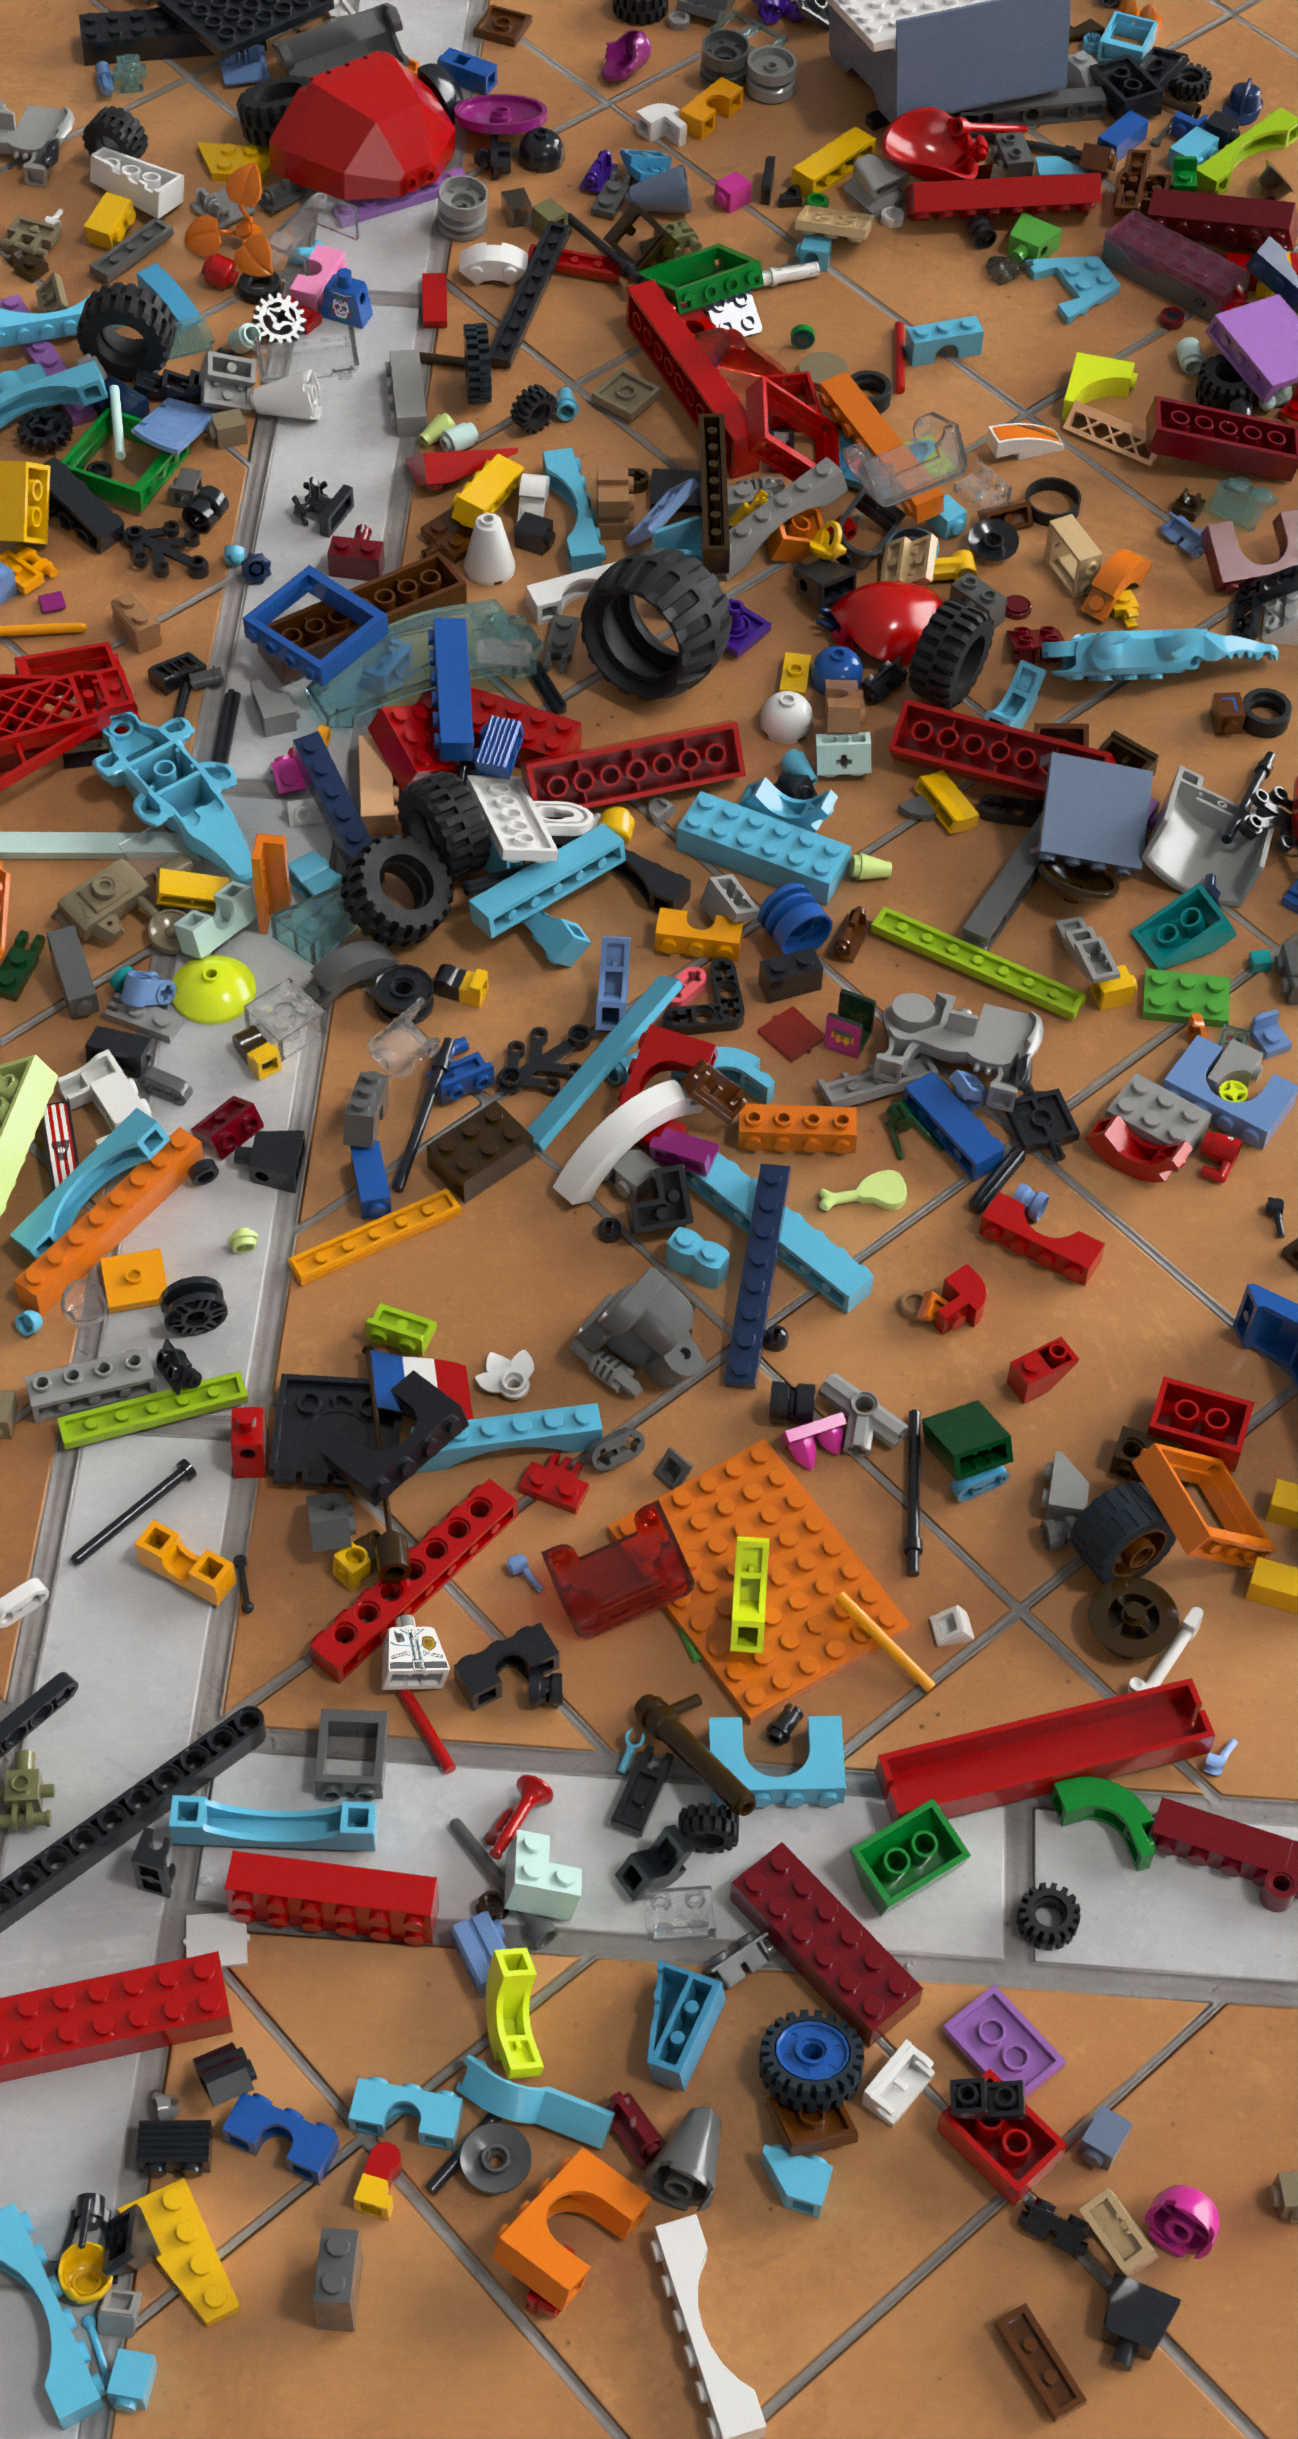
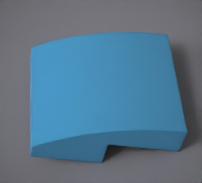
M620 150L625 167L638 182L664 172L671 167L672 158L662 151Z

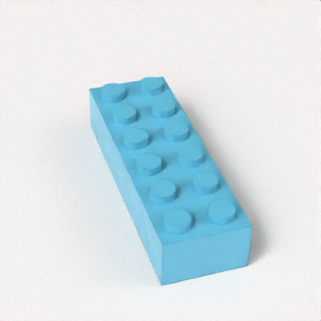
M702 791L699 792L677 827L676 850L777 888L791 883L804 884L815 900L826 906L849 870L852 846Z

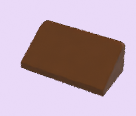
M1019 499L977 511L980 521L999 519L1009 523L1015 530L1034 526L1030 500Z

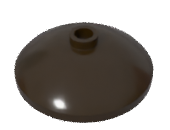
M1055 859V862L1040 861L1038 871L1048 886L1062 896L1065 901L1072 904L1107 901L1114 898L1120 888L1118 882L1104 871L1090 870L1089 865L1081 864L1079 867L1066 866L1063 860Z

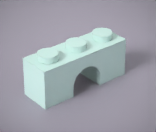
M232 880L213 895L216 903L213 917L192 910L174 923L173 926L182 953L203 959L205 956H209L222 943L229 941L242 928L250 925L257 918L256 900L252 887Z

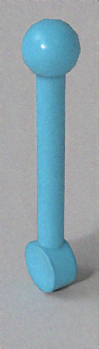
M86 2314L83 2317L82 2323L89 2330L102 2373L101 2381L104 2388L107 2389L111 2372H109L95 2327L97 2318L94 2314Z

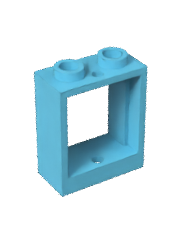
M1115 11L1099 41L1096 61L1104 62L1130 55L1139 63L1151 50L1155 42L1158 21ZM1115 35L1143 41L1144 43L1142 46L1115 40L1114 37Z

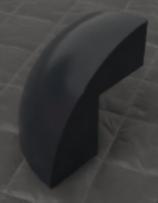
M435 63L420 66L417 68V77L433 91L453 125H456L454 108L459 102L464 100L457 81L450 72Z

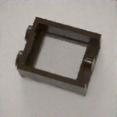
M634 201L603 238L623 259L633 263L637 271L665 262L680 244ZM641 216L659 235L636 262L617 243L625 234L633 236L636 233V229L632 225Z

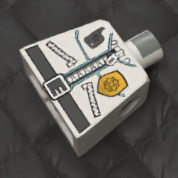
M412 1615L399 1616L395 1620L396 1627L388 1629L382 1646V1690L443 1689L450 1668L435 1629L432 1627H416L415 1619Z

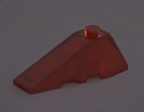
M719 327L697 332L694 336L717 368L757 377L788 373L781 363L736 329L731 328L728 330Z

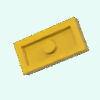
M785 652L779 692L793 691L806 698L812 655Z

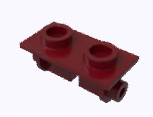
M619 2091L610 2097L609 2101L611 2104L605 2107V2109L615 2112L611 2129L637 2166L642 2169L654 2160L664 2146L665 2141L630 2092L622 2095Z

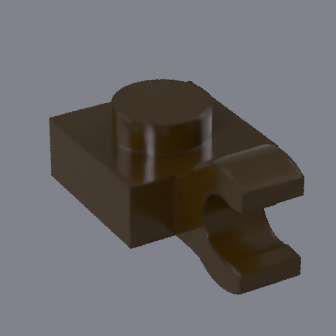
M11 245L6 249V252L11 255L7 262L14 266V273L29 282L34 283L49 271L48 263L32 253L24 256L15 245Z

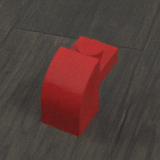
M968 1264L944 1279L942 1297L949 1303L937 1310L935 1328L942 1335L951 1329H958L965 1321L974 1328L982 1319L987 1296L986 1285L982 1278Z

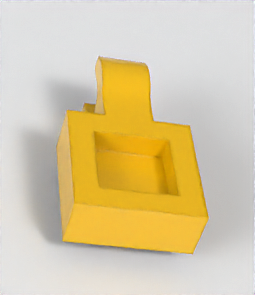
M760 489L755 494L751 504L744 501L729 518V525L734 527L766 503L769 494Z
M1131 589L1123 591L1111 611L1113 618L1121 617L1123 619L1126 629L1137 628L1135 618L1139 617V604Z

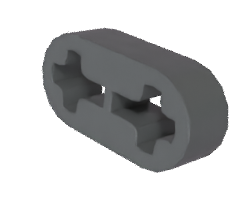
M146 1067L138 1078L139 1085L146 1092L179 1106L185 1105L193 1094L192 1087L185 1080L156 1067Z
M631 1427L621 1428L590 1444L586 1452L587 1461L591 1466L600 1471L610 1470L638 1456L644 1449L645 1439L642 1433ZM628 1436L634 1438L630 1449L622 1446L627 1443ZM601 1449L609 1452L604 1455L605 1461L603 1462L596 1459L600 1456Z

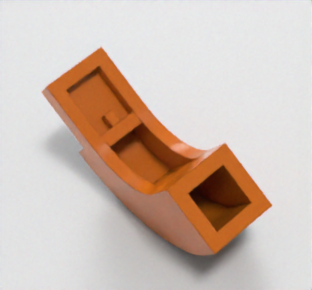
M1128 549L1119 550L1107 560L1091 583L1093 588L1080 610L1105 623L1123 591L1132 583L1141 586L1153 563Z

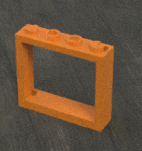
M1154 1443L1148 1449L1143 1448L1140 1455L1132 1461L1133 1466L1187 1556L1253 1569L1257 1557L1267 1559L1276 1551L1275 1546L1221 1459ZM1180 1480L1199 1485L1225 1530L1207 1526Z

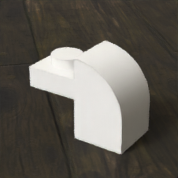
M657 103L636 111V131L649 142L666 136L678 147L686 144L687 124L679 118V108L670 104Z
M522 474L517 523L524 512L544 517L545 505L548 504L549 476Z

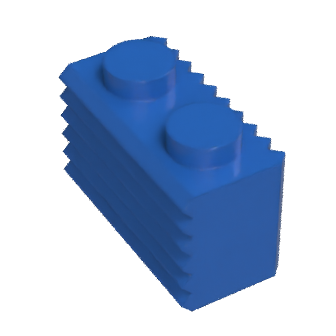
M492 715L488 724L482 726L480 732V740L482 742L479 748L474 749L472 760L478 774L510 779L525 735L522 723L519 720L515 721L514 719L510 720Z

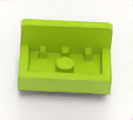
M382 1303L379 1304L373 1318L368 1317L365 1321L367 1339H370L375 1344H385L397 1348L405 1354H415L423 1357L437 1329L436 1321Z

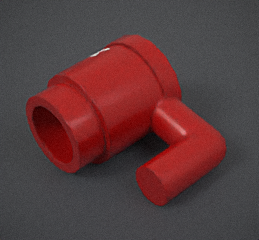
M1208 1131L1201 1145L1200 1154L1206 1155L1208 1159L1221 1164L1218 1170L1203 1165L1200 1176L1218 1183L1226 1182L1231 1168L1234 1167L1243 1141L1218 1132L1214 1134Z

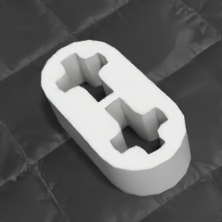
M39 1578L26 1581L0 1598V1628L12 1625L47 1600L49 1591Z

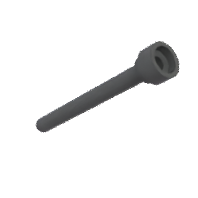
M458 1818L452 1819L450 1821V1829L505 1896V1874L465 1824ZM516 1911L528 1925V1938L536 1948L540 1949L547 1946L557 1936L558 1929L549 1919H544L542 1916L538 1917L535 1914Z

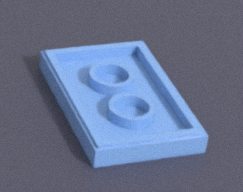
M695 478L670 488L626 536V543L630 547L651 538L655 529L663 527L700 485Z

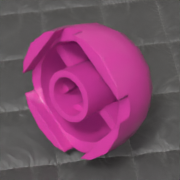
M1173 2185L1158 2193L1144 2218L1145 2224L1148 2221L1151 2227L1149 2235L1152 2240L1162 2249L1183 2258L1185 2253L1196 2254L1194 2259H1201L1208 2255L1220 2229L1218 2210L1213 2201L1202 2191L1186 2185Z

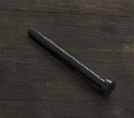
M186 1459L180 1460L176 1464L178 1468L176 1471L72 1554L70 1561L75 1566L81 1565L183 1480L191 1481L195 1478L197 1473L193 1466Z

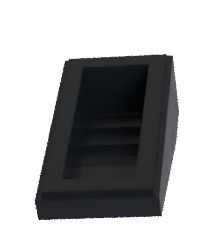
M186 652L148 669V678L153 686L167 696L181 687L183 682L190 681L189 673L204 671L207 669V666L193 654Z

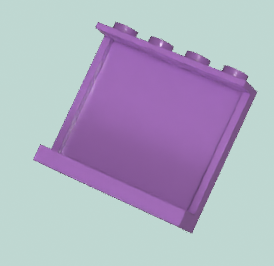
M1280 294L1214 315L1205 333L1262 403L1270 401L1277 389L1298 383V316Z

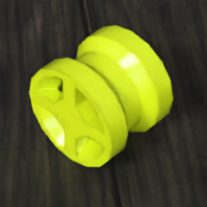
M1234 1080L1222 1083L1218 1091V1097L1227 1101L1231 1099V1102H1245L1248 1096L1246 1086Z

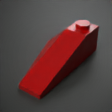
M518 448L422 453L405 459L417 487L426 486L427 491L442 490V485L483 469L486 461H491L497 454L506 458L517 454Z

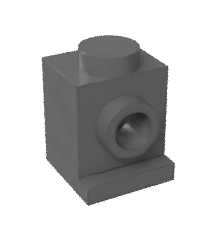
M181 468L178 478L175 477L173 484L169 485L171 507L184 509L194 499V496L203 487L201 470Z

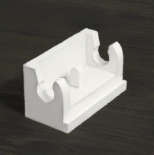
M906 2039L865 2089L862 2105L893 2128L934 2077L935 2071L931 2069L934 2064L933 2061Z

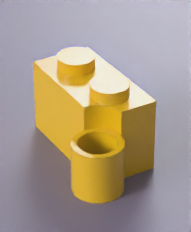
M106 192L84 225L88 243L111 250L118 243L122 242L127 229L136 219L132 200Z

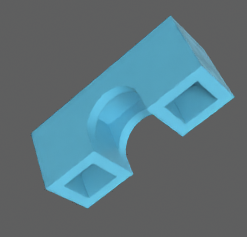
M976 316L906 328L904 352L912 367L935 363L937 352L947 345L953 347L958 358L980 355L984 330Z
M380 2077L358 2078L348 2117L350 2131L385 2138L389 2122L398 2115L409 2114L420 2122L418 2130L419 2145L454 2152L463 2115V2098H459L455 2093L446 2090H439L437 2093L424 2091L420 2086L405 2083L402 2086L388 2084V2081Z

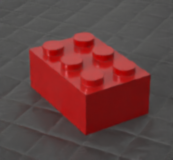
M425 704L381 707L369 725L368 730L401 791L408 784L439 771L457 774L459 767L457 761H439V749H434L433 742L434 733H438V728H433L432 716Z
M1163 1376L1147 1433L1183 1444L1182 1450L1221 1459L1227 1470L1235 1472L1255 1402Z
M990 2068L980 2077H985L987 2082L1002 2081ZM1027 2104V2120L956 2118L951 2115L950 2105L940 2114L936 2130L1013 2207L1063 2159L1067 2143Z

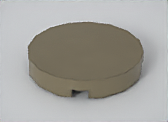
M829 352L809 354L799 364V372H810L814 388L817 391H820V382L845 371L848 373L845 361L838 355Z

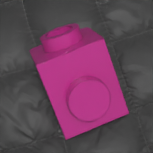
M290 755L276 757L274 759L275 762H271L269 769L270 773L273 774L278 796L305 791L303 776L295 759L290 758Z

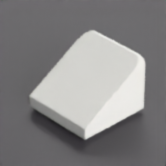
M959 1605L929 1617L936 1644L939 1647L965 1643L975 1639L968 1614Z

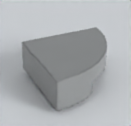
M656 794L650 798L648 816L653 825L658 827L675 813L676 806L659 794Z

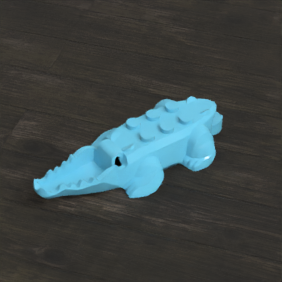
M1199 628L1084 633L1075 635L1070 641L1042 642V658L1062 657L1063 666L1059 670L1051 671V674L1056 677H1063L1067 681L1074 679L1083 680L1085 676H1088V681L1112 680V675L1113 681L1163 679V673H1182L1185 670H1195L1199 667L1202 660L1216 661L1223 657L1224 659H1232L1234 655L1236 658H1241L1244 654L1247 661H1250L1253 657H1255V660H1259L1262 656H1267L1268 660L1273 661V659L1278 660L1279 650L1275 645L1256 642L1238 636L1219 635L1208 632V629Z
M132 712L111 716V725L102 730L103 740L108 745L109 753L96 757L92 761V765L98 775L112 787L124 785L135 798L133 811L142 823L155 828L164 824L171 831L178 832L181 835L188 851L193 852L197 857L202 856L208 862H212L217 868L220 867L234 881L245 885L252 881V855L249 852L247 841L233 812L221 794L223 790H229L237 786L235 772L229 764L211 761L197 763L184 748L185 741L189 740L190 735L194 734V729L189 721L183 717L172 718L161 727L140 722L138 716ZM119 726H125L128 732L117 734L114 730Z

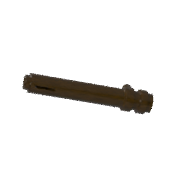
M697 1693L671 1705H668L659 1696L652 1694L642 1696L634 1707L638 1722L647 1728L656 1740L663 1741L734 1814L747 1816L752 1813L756 1807L754 1794L681 1723L679 1715L702 1705L700 1695Z

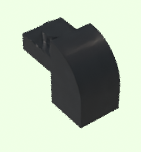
M675 1824L666 1826L649 1849L631 1853L617 1871L615 1877L633 1902L651 1897L673 1884L686 1871L683 1864L694 1850Z

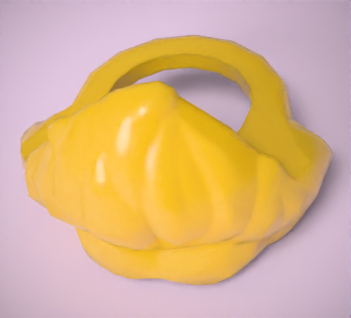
M833 520L827 521L822 529H819L815 534L814 540L810 541V551L817 558L835 560L846 553V548L840 544L842 538L840 524ZM830 526L834 529V539L831 545H829L830 534L827 531V528Z

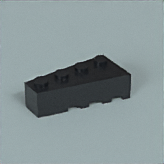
M55 456L43 463V465L50 466V519L54 516L58 518L61 527L67 531L73 529L77 538L98 554L103 553L123 539L122 534L124 533L125 523L118 514H114L106 506L102 498L96 497L89 490L86 483L79 480L71 473L70 468L66 464L61 463Z

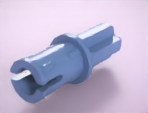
M100 61L95 66L97 73L96 83L100 86L102 95L111 97V93L115 91L113 85L114 76L110 72L109 64L105 61Z

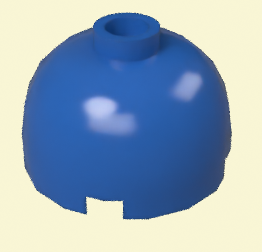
M830 646L825 648L814 658L810 671L811 685L816 692L823 696L825 693V679L857 680L858 689H860L863 679L862 662L857 654L847 647Z

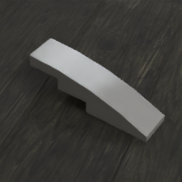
M1082 916L1055 921V931L1075 965L1092 983L1120 978V972L1102 936L1097 937L1093 927H1087Z

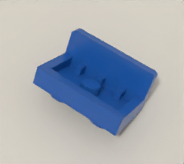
M479 1052L451 1062L448 1073L443 1076L442 1082L439 1083L437 1097L441 1104L458 1100L466 1094L476 1090H483L493 1084L494 1066L491 1062L485 1063ZM433 1070L426 1072V1080L428 1081V1083L430 1081Z

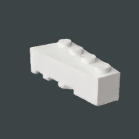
M102 147L91 154L90 182L110 193L131 199L133 206L159 219L184 202V175L106 147Z

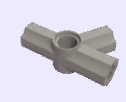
M837 1373L830 1374L819 1389L818 1395L848 1416L843 1451L852 1457L862 1458L863 1456H870L873 1435L892 1449L902 1441L908 1431L909 1426L879 1405L878 1399L873 1393L860 1391ZM865 1408L869 1412H860L858 1409Z

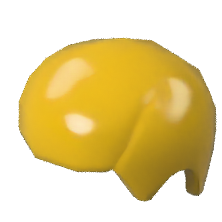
M86 2241L85 2247L80 2249L78 2243L70 2245L61 2254L58 2266V2282L63 2293L71 2301H76L78 2304H89L102 2299L112 2288L114 2275L106 2276L102 2272L104 2247L100 2244Z

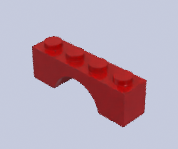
M998 1192L982 1215L979 1234L991 1242H997L1011 1249L1014 1253L1037 1262L1044 1268H1050L1064 1275L1070 1281H1076L1085 1286L1102 1260L1105 1243L1080 1231L1062 1238L1044 1236L1036 1232L1028 1224L1024 1213L1025 1204Z

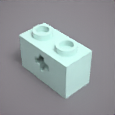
M859 732V734H816L817 776L836 777L842 774L862 776L866 773H872L870 732Z

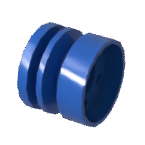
M791 883L776 889L765 899L759 909V923L770 937L773 938V941L784 955L811 947L817 950L827 940L832 930V920L823 908L817 904V901L804 884Z

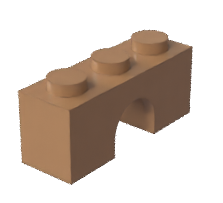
M825 679L824 711L826 714L827 733L859 734L860 724L865 725L863 690L858 689L857 680Z

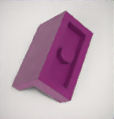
M669 1128L664 1129L660 1138L653 1136L649 1145L653 1160L670 1166L683 1164L684 1170L705 1177L708 1176L719 1151L717 1143Z

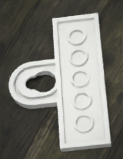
M467 775L466 786L469 787L472 791V796L479 803V808L485 816V823L489 828L490 836L502 860L511 863H518L520 860L534 861L536 863L557 861L559 851L551 836H581L592 829L593 814L588 809L570 802L533 801L521 777L510 776V779L507 780L491 776ZM545 817H560V818H563V819H557V820H555V819H549V818H545Z

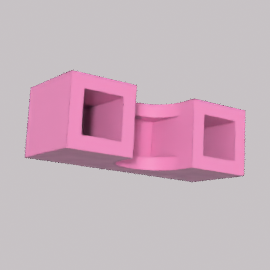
M317 244L308 258L309 276L298 274L289 288L290 296L299 302L298 308L305 305L319 313L322 307L323 292L326 284L339 269L347 268V262H345L343 250Z

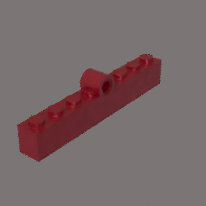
M1162 1797L1151 1831V1837L1158 1853L1166 1856L1175 1855L1187 1859L1193 1865L1208 1866L1220 1870L1221 1873L1229 1877L1239 1876L1253 1881L1254 1884L1261 1887L1259 1891L1261 1904L1272 1912H1284L1290 1908L1294 1898L1298 1899V1841Z

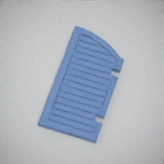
M167 398L131 430V433L151 446L178 455L208 425H211L210 414L220 411Z

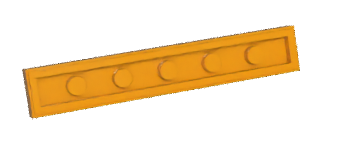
M447 1187L287 1259L288 1266L302 1287L462 1215V1208Z

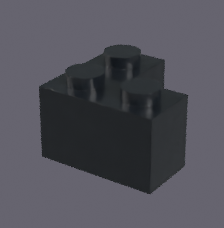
M683 1164L649 1170L654 1200L625 1205L630 1234L694 1223Z

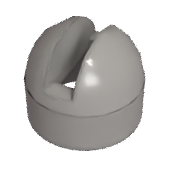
M171 2094L153 2096L155 2120H175L180 2113V2107L176 2106L179 2101L175 2096Z

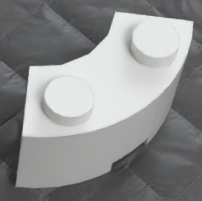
M487 242L472 245L460 252L459 271L476 285L484 281L496 280L511 286L523 277L528 266V253L507 243L487 245Z

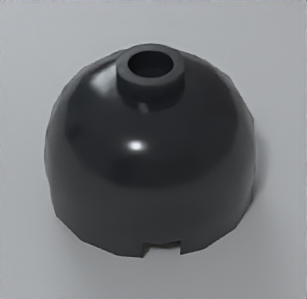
M539 127L525 133L520 140L518 149V161L525 170L530 171V168L538 169V173L544 174L553 172L561 167V162L565 158L564 144L556 132Z

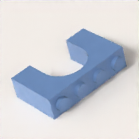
M1197 1035L1164 1079L1163 1088L1212 1114L1210 1123L1222 1131L1229 1132L1246 1143L1263 1150L1295 1105L1298 1096V1085L1274 1073L1261 1093L1254 1099L1246 1102L1224 1100L1214 1094L1207 1084V1077L1220 1059L1223 1047Z

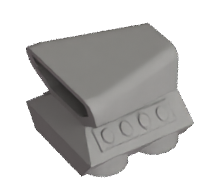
M870 153L858 158L854 162L853 176L843 189L848 193V200L851 203L863 206L862 212L864 214L875 215V218L881 216V211L889 206L900 208L904 205L906 195L900 187L909 180L910 174Z

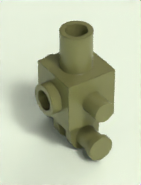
M684 219L679 220L677 223L661 224L680 243L668 259L683 256L687 247H690L692 252L701 250L702 244L698 241L697 234L691 226L687 225ZM655 229L653 238L639 242L641 254L647 250L659 235Z
M31 1750L17 1751L15 1753L14 1770H5V1786L0 1787V1800H4L8 1814H0V1828L12 1827V1831H19L20 1826H26L27 1830H34V1826L46 1825L51 1827V1810L42 1812L43 1798L55 1797V1784H43L39 1768L35 1769V1752Z

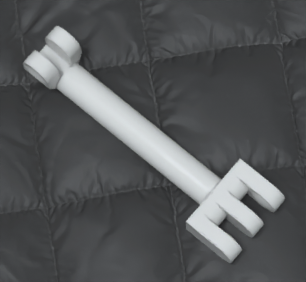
M1194 1607L1191 1609L1183 1621L1181 1630L1147 1682L1137 1677L1132 1678L1129 1682L1128 1693L1161 1685L1187 1643L1191 1642L1198 1632L1203 1618V1610L1201 1608Z

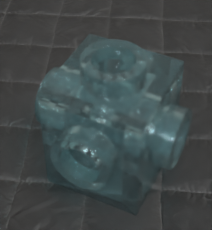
M139 54L116 56L117 66H113L114 80H119L121 94L144 92L142 78H147L145 63H140Z

